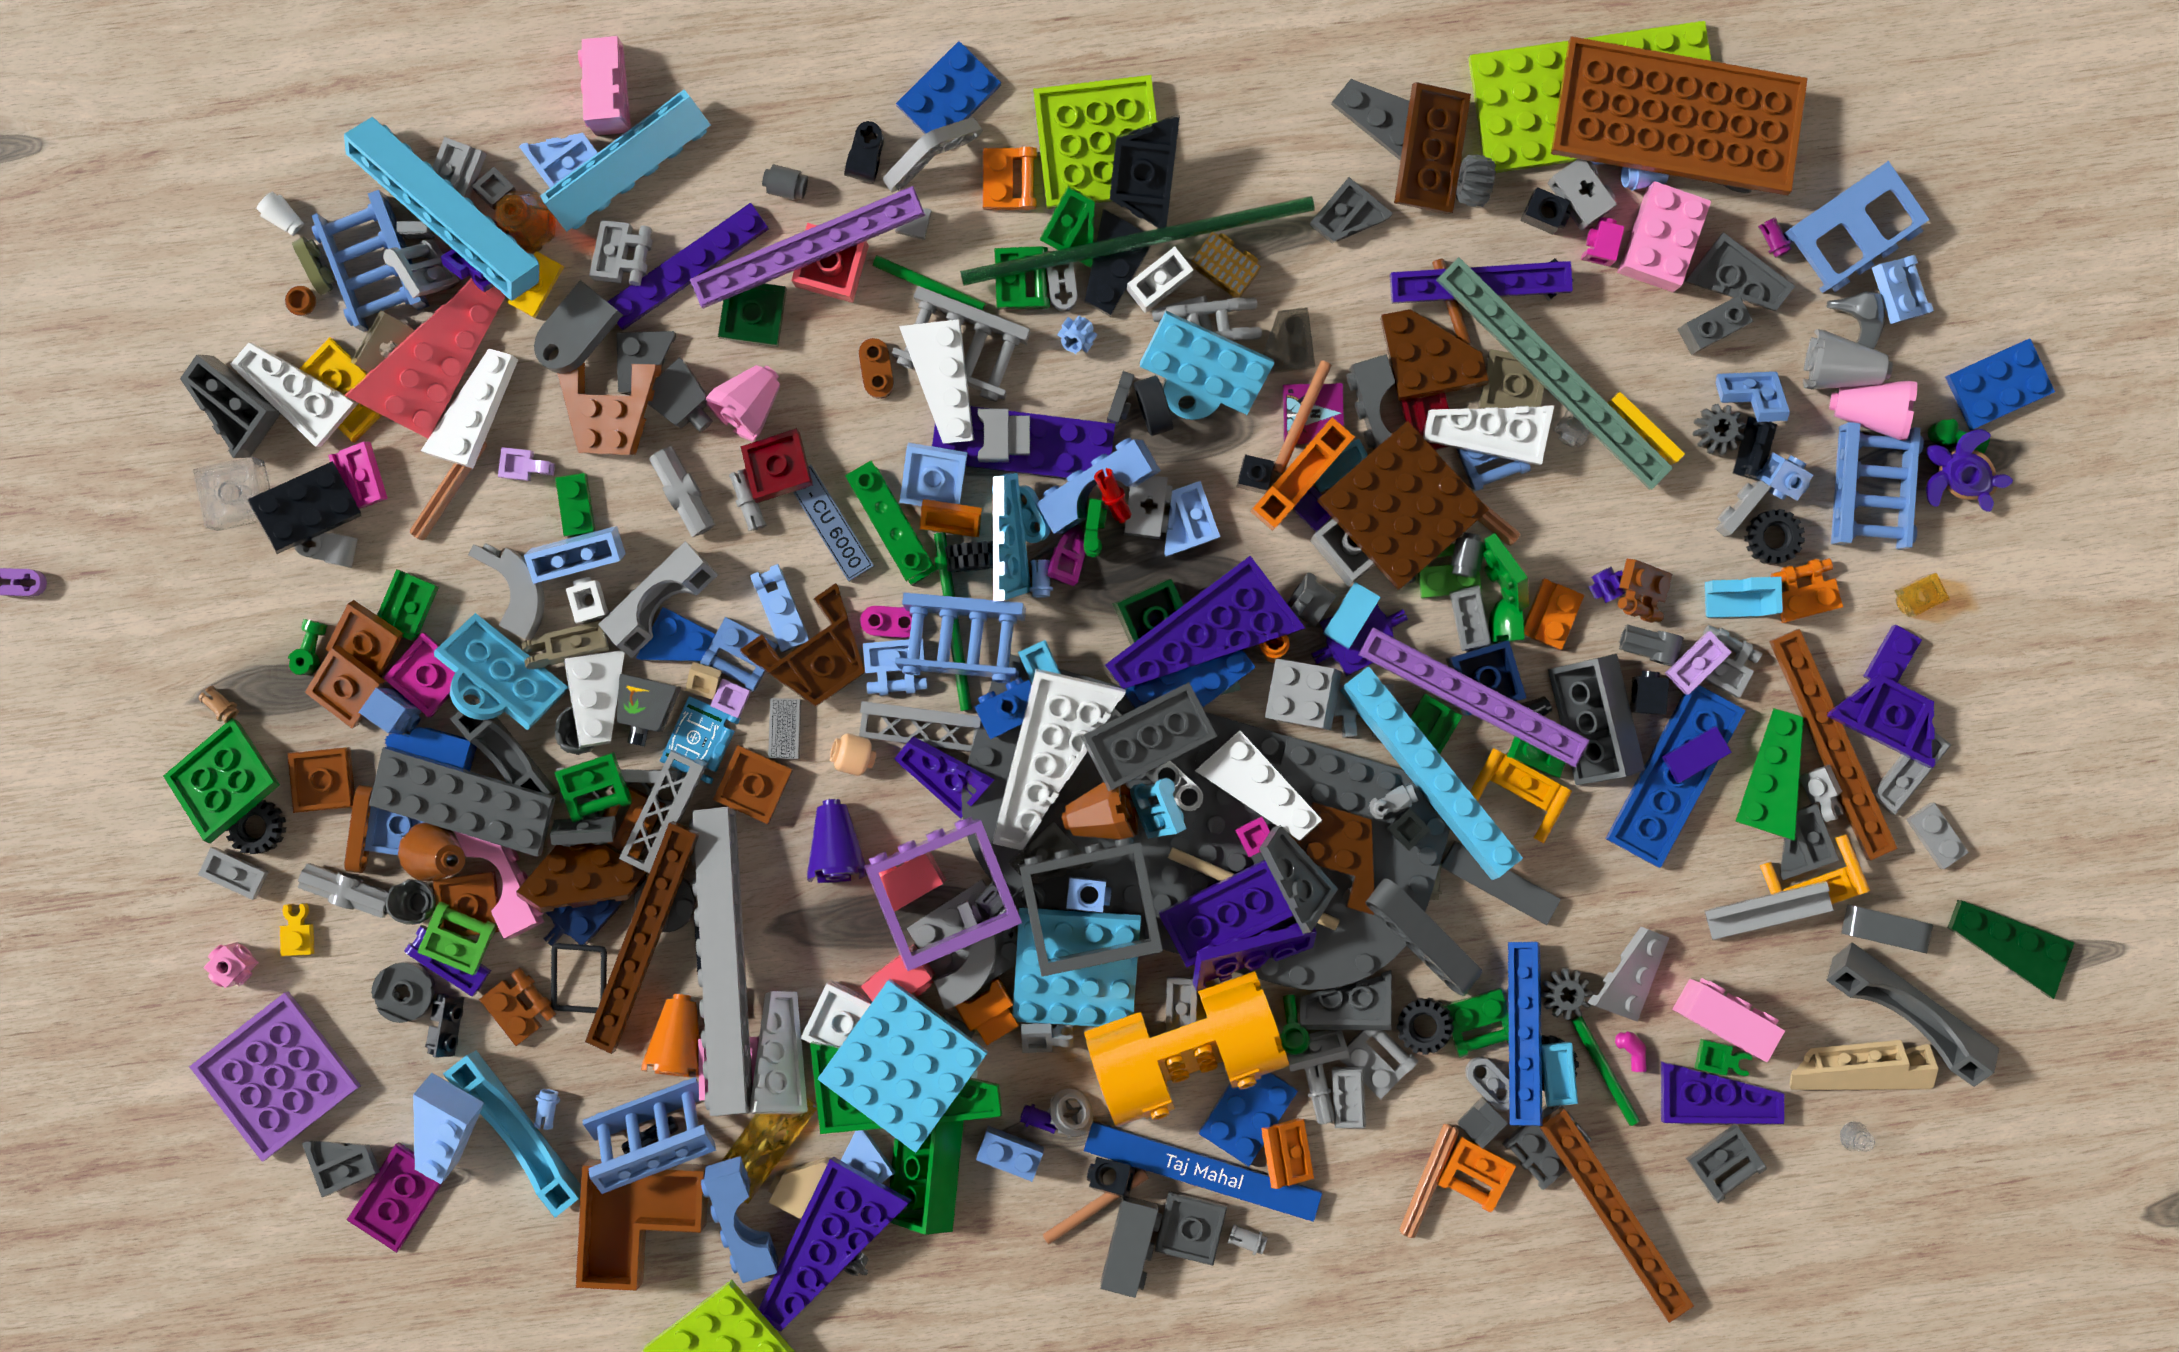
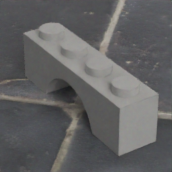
M685 541L598 625L619 649L632 658L653 638V617L659 606L666 599L679 593H690L697 596L718 574Z

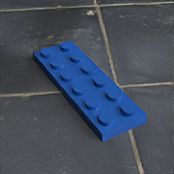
M1700 685L1689 695L1683 694L1644 766L1645 770L1641 771L1605 839L1653 866L1661 868L1718 763L1716 761L1681 783H1677L1662 756L1713 726H1717L1725 742L1728 744L1746 710Z

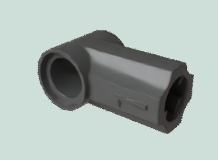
M1627 624L1620 637L1619 650L1649 657L1651 661L1659 664L1673 666L1678 661L1684 637L1664 631L1654 632Z

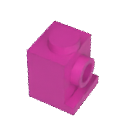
M1600 217L1595 228L1589 230L1586 246H1590V248L1582 254L1581 260L1610 267L1617 260L1625 226L1617 225V221L1614 219Z

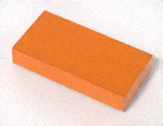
M923 499L920 529L979 538L982 508Z

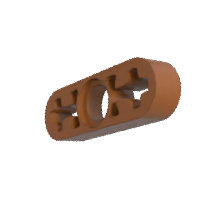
M359 785L354 795L344 861L345 870L349 872L363 873L368 862L369 851H364L371 808L369 803L373 787Z

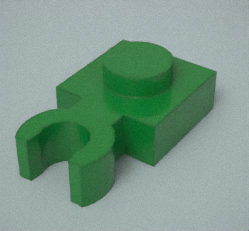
M1700 1039L1694 1068L1727 1076L1728 1068H1731L1733 1072L1741 1076H1748V1071L1739 1068V1061L1741 1059L1752 1060V1056L1741 1051L1732 1055L1733 1046Z

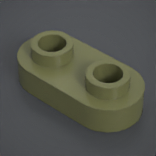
M301 237L292 242L295 253L316 291L323 295L333 290L331 283L335 282V279L326 265L322 266L318 258L321 256V252L314 240L308 241L305 237Z

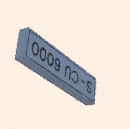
M810 464L808 467L813 486L794 491L793 493L843 574L850 582L873 568L874 564L815 469Z

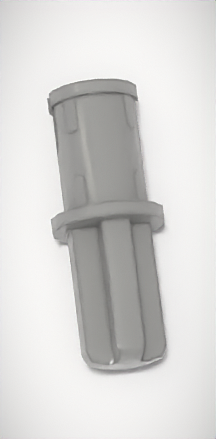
M1323 1064L1304 1068L1310 1089L1308 1097H1312L1317 1122L1319 1124L1333 1122L1335 1117L1329 1093L1332 1091L1331 1088L1328 1089Z

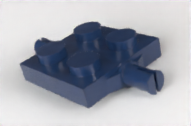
M612 899L599 901L596 905L576 908L566 906L554 908V911L545 912L552 919L555 926L543 939L550 946H553L563 934L571 936L578 944L587 945L625 901Z

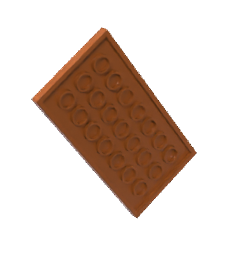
M1571 36L1567 46L1551 154L1788 196L1792 192L1808 78Z

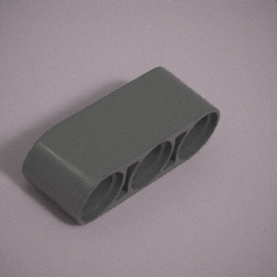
M1847 904L1841 934L1927 954L1934 924Z

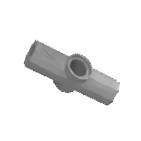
M670 446L654 453L649 460L664 485L663 491L675 511L678 510L691 536L696 537L709 531L715 526L714 520L701 499L700 489L691 474H687L674 448Z
M311 863L306 864L305 868L301 871L298 879V888L328 898V902L346 909L355 908L380 918H385L388 913L385 900L389 891L366 884L364 879L344 872L336 873Z

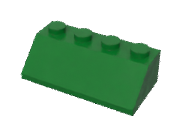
M964 1120L937 1123L916 1153L898 1139H894L892 1168L896 1173L891 1176L890 1188L912 1201L890 1223L924 1235L953 1232Z

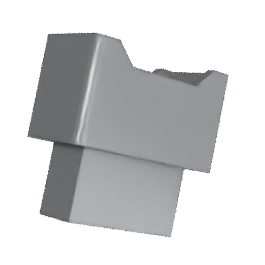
M978 409L979 420L984 424V446L978 451L979 462H1009V455H1030V416H1009V409Z

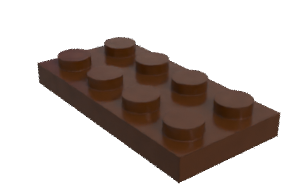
M1420 82L1412 84L1394 200L1395 204L1444 214L1453 213L1471 94Z

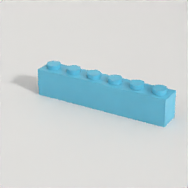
M682 90L540 195V197L566 232L571 228L577 229L587 221V217L594 211L599 212L608 207L611 199L617 194H624L631 190L635 185V181L643 175L649 176L654 173L659 167L658 164L667 157L670 159L677 156L683 150L682 146L690 140L696 141L700 139L711 125L688 93Z

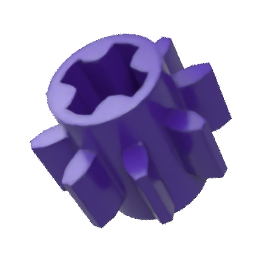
M1612 566L1591 576L1594 584L1588 588L1594 599L1602 597L1604 602L1607 603L1625 594V590L1619 588L1623 571L1614 572Z

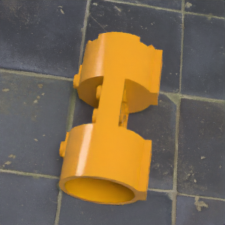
M1255 971L1198 991L1207 1018L1151 1038L1142 1013L1138 1012L1084 1032L1103 1096L1116 1127L1144 1117L1146 1119L1152 1117V1120L1167 1117L1170 1114L1169 1111L1175 1109L1167 1081L1172 1080L1173 1083L1184 1081L1190 1077V1073L1198 1070L1201 1073L1209 1072L1216 1069L1218 1063L1223 1062L1232 1088L1246 1089L1254 1086L1257 1083L1256 1080L1261 1079L1262 1075L1289 1066L1275 1020Z

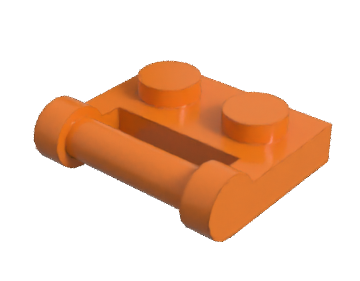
M1035 147L983 148V210L1036 209L1037 199L1034 198V159L1037 158V149ZM1013 160H1022V198H1013Z
M1461 1136L1443 1169L1437 1185L1444 1189L1447 1187L1481 1204L1482 1209L1491 1213L1496 1207L1516 1165ZM1458 1169L1492 1187L1490 1192L1486 1194L1454 1177L1456 1170Z

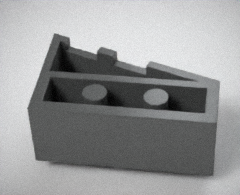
M196 355L180 378L201 411H205L213 423L212 427L217 435L220 434L229 447L228 451L233 458H250L281 415L253 386L215 356Z

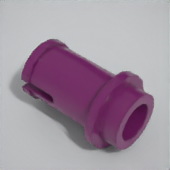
M1776 217L1758 226L1771 249L1768 251L1769 254H1773L1777 258L1792 250L1790 247L1792 242L1791 240L1787 241Z

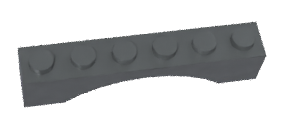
M1851 942L1833 957L1826 981L1850 998L1878 1003L1904 1017L1931 1042L1949 1070L1975 1087L1995 1073L1999 1053L1997 1046L1863 949Z

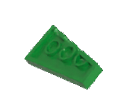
M1773 708L1735 822L1796 841L1804 726L1803 717Z

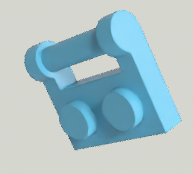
M1168 778L1160 779L1151 785L1136 784L1130 790L1132 801L1148 838L1177 834L1187 829L1184 823L1183 812L1177 806L1173 797L1175 785ZM1157 796L1159 804L1150 805L1148 798Z

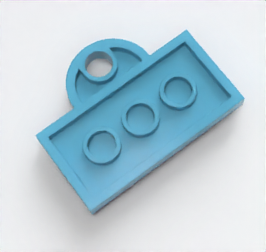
M1165 311L1139 364L1141 368L1165 378L1163 390L1172 412L1182 418L1196 420L1212 414L1219 407L1220 403L1247 415L1274 365V360ZM1183 396H1192L1195 399V403L1191 408L1184 409L1178 405L1179 400Z
M476 613L446 639L434 653L438 660L455 672L450 686V697L454 706L462 714L473 719H493L505 712L525 729L529 730L568 690V686L547 669H527L524 660L530 656ZM474 695L480 700V703L470 705L464 701L463 697Z

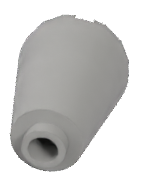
M1816 329L1814 331L1818 338L1811 337L1807 349L1804 370L1809 371V379H1803L1804 388L1812 390L1881 385L1885 379L1889 380L1893 369V362L1889 361L1887 354L1826 330Z

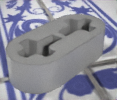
M1057 253L1052 255L1047 262L1050 299L1055 309L1066 312L1071 310L1077 302L1074 265L1068 255ZM1059 260H1062L1063 265L1069 266V268L1064 269V279L1059 280L1057 270H1052V267H1055ZM1060 285H1065L1066 293L1072 295V298H1069L1067 301L1068 304H1062L1061 300L1055 299V296L1060 295Z

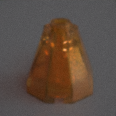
M511 191L495 205L494 222L497 227L505 234L511 235L527 253L539 252L547 241L550 242L555 237L556 218L546 207L538 192Z

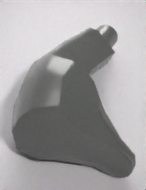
M1874 291L1862 292L1852 297L1828 301L1827 308L1845 312L1857 319L1860 325V333L1856 343L1875 349L1885 324V306L1881 294Z

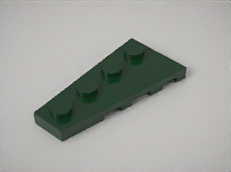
M1957 900L1947 927L1979 950L1991 956L1996 962L2017 974L2025 982L2036 987L2047 997L2055 998L2075 944L2074 942L1962 900Z

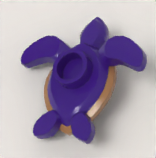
M1978 429L1964 434L1959 439L1956 450L1949 452L1948 449L1940 445H1930L1927 447L1926 453L1928 458L1934 464L1940 466V472L1934 474L1927 483L1926 496L1930 505L1938 507L1943 491L1947 488L1951 494L1958 498L1967 500L1978 499L1979 506L1984 511L1990 512L1992 510L1994 501L1991 495L1996 492L1997 487H2008L2013 483V479L2006 474L1996 475L1995 468L1990 459L1983 453L1974 450L1978 445L1991 437L1989 432Z

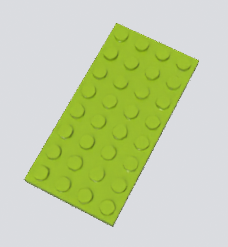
M1705 21L1584 38L1711 61ZM1568 41L1469 56L1468 61L1482 153L1485 157L1492 158V161L1495 162L1496 173L1569 163L1577 160L1576 158L1551 154Z

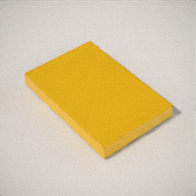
M331 337L299 368L344 395L360 383L368 374L367 371L354 365L351 362L353 357ZM358 403L339 425L338 429L352 442L356 443L382 415Z

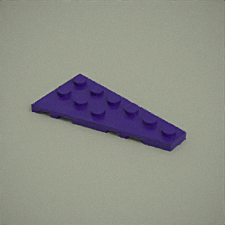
M1249 556L1106 663L1105 667L1120 687L1126 689L1303 630L1305 627L1253 558Z
M832 1157L823 1172L758 1310L776 1330L781 1332L912 1200L838 1158Z

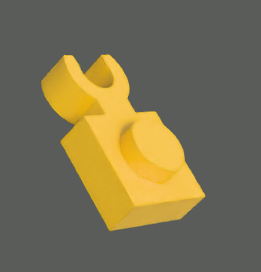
M307 903L299 905L300 912L298 915L293 914L292 904L283 906V916L288 920V925L279 926L281 956L315 954L313 924H305V918L309 914Z

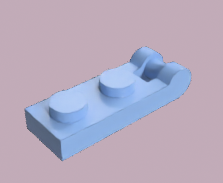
M779 564L771 566L769 571L762 574L760 572L751 574V580L781 652L788 651L807 642L809 636ZM775 581L778 589L768 593L765 585Z

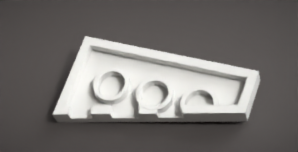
M248 343L230 364L315 447H321L358 405V402L346 397L339 391L255 343Z
M488 349L421 451L427 455L473 469L518 359L513 355Z
M1554 406L1429 410L1423 438L1431 443L1540 466L1543 462Z

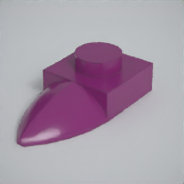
M1079 525L1069 529L1060 539L1058 546L1053 550L1046 575L1071 586L1078 583L1085 558V538Z

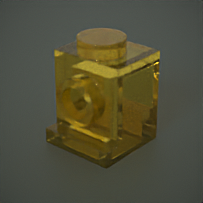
M1937 573L1926 574L1894 590L1897 595L1895 599L1896 604L1902 613H1906L1907 617L1917 616L1942 602L1950 600ZM1920 591L1922 592L1925 598L1924 601H1921L1919 599L1918 595Z

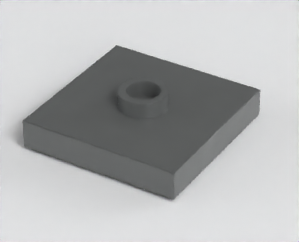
M1168 1191L1155 1244V1252L1213 1266L1227 1205Z

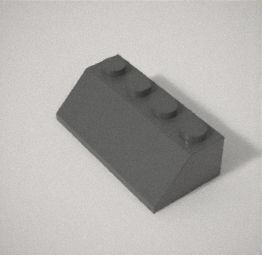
M1617 653L1548 669L1561 726L1590 740L1577 766H1571L1575 785L1627 777L1644 771L1645 767Z

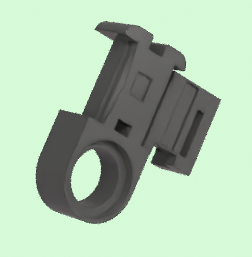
M993 880L975 900V903L990 917L1006 912ZM1032 883L1034 893L1039 897L1037 909H1041L1045 901V892L1041 886ZM1023 886L1012 896L1018 910L1019 908H1028L1022 898V895L1025 893ZM992 891H994V893H993L986 901H984V899H985ZM1018 925L1002 931L1001 935L1007 940L1012 939L1014 934L1012 931Z

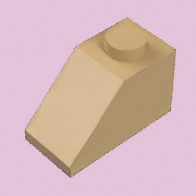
M824 1157L787 1169L782 1177L776 1175L768 1192L773 1194L768 1203L801 1219L830 1158Z

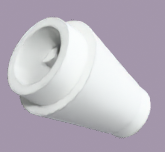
M270 192L257 206V210L261 213L260 216L288 232L291 236H294L304 225V222L300 220L282 195L277 196L274 192Z

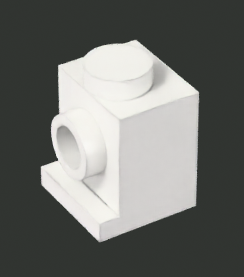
M591 577L581 578L573 581V587L566 588L575 623L586 624L603 619L610 613L607 609L599 581H591ZM587 595H592L594 598V602L590 606L585 603Z

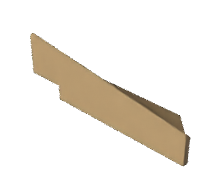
M1901 1040L1810 1048L1803 1062L1796 1070L1793 1069L1791 1072L1789 1085L1791 1090L1932 1089L1939 1068L1930 1044L1904 1049Z

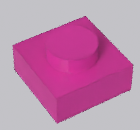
M1262 816L1235 829L1248 857L1261 852L1259 848L1270 833Z

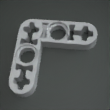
M971 117L926 133L883 177V181L891 192L900 190L935 155L968 144L977 138L983 129L976 119Z

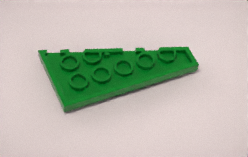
M812 1041L810 1048L820 1134L882 1128L818 1080V1077L840 1047ZM970 1077L938 1123L1001 1117L1002 1106L999 1084Z

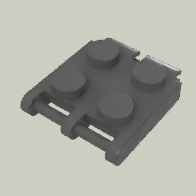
M1545 1104L1542 1107L1543 1119L1563 1106H1552L1550 1108ZM1577 1122L1574 1123L1586 1142L1589 1143L1592 1139ZM1520 1126L1502 1143L1506 1149L1510 1148L1520 1159V1165L1523 1169H1528L1539 1181L1538 1186L1542 1190L1547 1188L1567 1170L1539 1126ZM1516 1142L1528 1155L1527 1157L1515 1146ZM1533 1163H1535L1538 1166V1168L1545 1174L1544 1178L1534 1168V1166L1532 1165Z

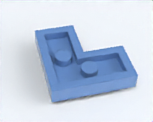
M1777 371L1717 374L1715 384L1721 403L1751 402L1757 422L1788 421L1790 411Z

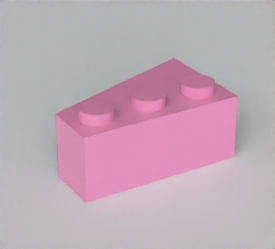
M618 36L582 39V50H578V59L582 68L583 121L586 127H589L596 136L625 133L631 129L623 44Z

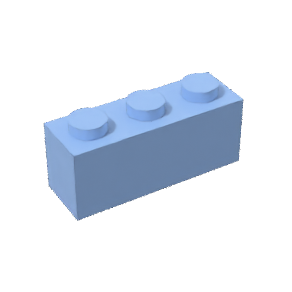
M614 526L531 548L524 555L532 582L535 584L621 561L626 553L618 527Z

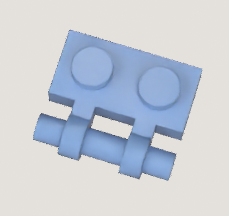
M923 638L921 640L920 660H925ZM909 639L863 643L865 673H877L878 675L877 682H867L868 694L879 693L880 696H888L889 692L906 691L907 694L916 693V690L928 689L927 677L915 678V675L905 674V679L888 681L887 672L902 671L895 664V658H907Z

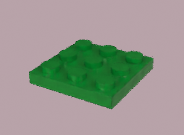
M234 718L227 721L163 775L202 840L210 844L280 786L240 722Z

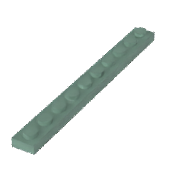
M1460 257L1436 279L1649 490H1652L1673 469Z

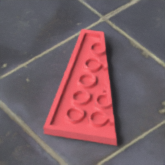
M471 278L450 300L437 309L425 323H422L375 369H372L360 383L347 392L345 396L429 439L502 304L505 295L495 286L483 292Z

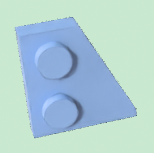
M584 133L569 135L563 139L558 137L546 139V142L535 144L523 143L519 146L549 188L598 153Z
M1201 481L1172 491L1164 551L1165 557L1220 538Z
M855 1131L841 1161L883 1183L896 1172L868 1131Z

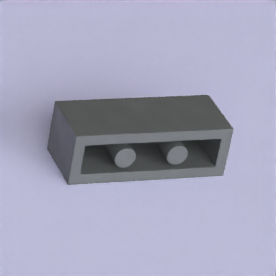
M1130 1196L1129 1199L1122 1197L1100 1281V1289L1136 1298L1138 1289H1144L1147 1272L1143 1271L1145 1260L1151 1261L1155 1243L1150 1242L1152 1232H1158L1162 1219V1214L1158 1213L1157 1203Z

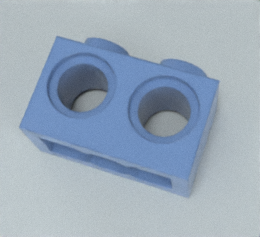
M376 687L358 712L387 733L411 732L421 720V717H419L421 710L393 688Z

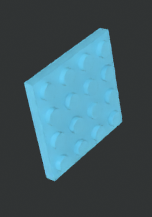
M1019 908V916L1022 923L1018 925L1013 1016L1017 1022L1099 1027L1133 1015L1138 957L1042 977L1028 908ZM1038 909L1047 959L1139 941L1141 915Z
M889 979L818 1077V1080L916 1153L988 1054V1051L893 980Z

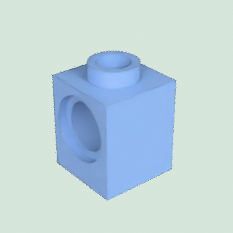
M1070 876L1067 909L1103 912L1104 905L1110 906L1111 888L1106 887V880ZM1087 886L1094 887L1098 891V898L1091 903L1083 901L1080 895L1083 888Z

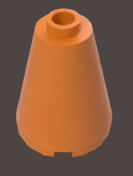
M673 994V999H666L643 1059L641 1071L648 1072V1066L654 1067L653 1070H655L656 1074L689 1077L690 1071H696L695 1076L699 1078L698 1039L700 1037L697 1003L691 1001V996Z

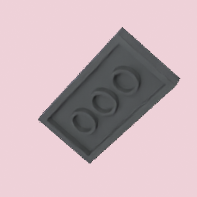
M1190 683L1184 684L1081 736L1108 791L1217 737Z

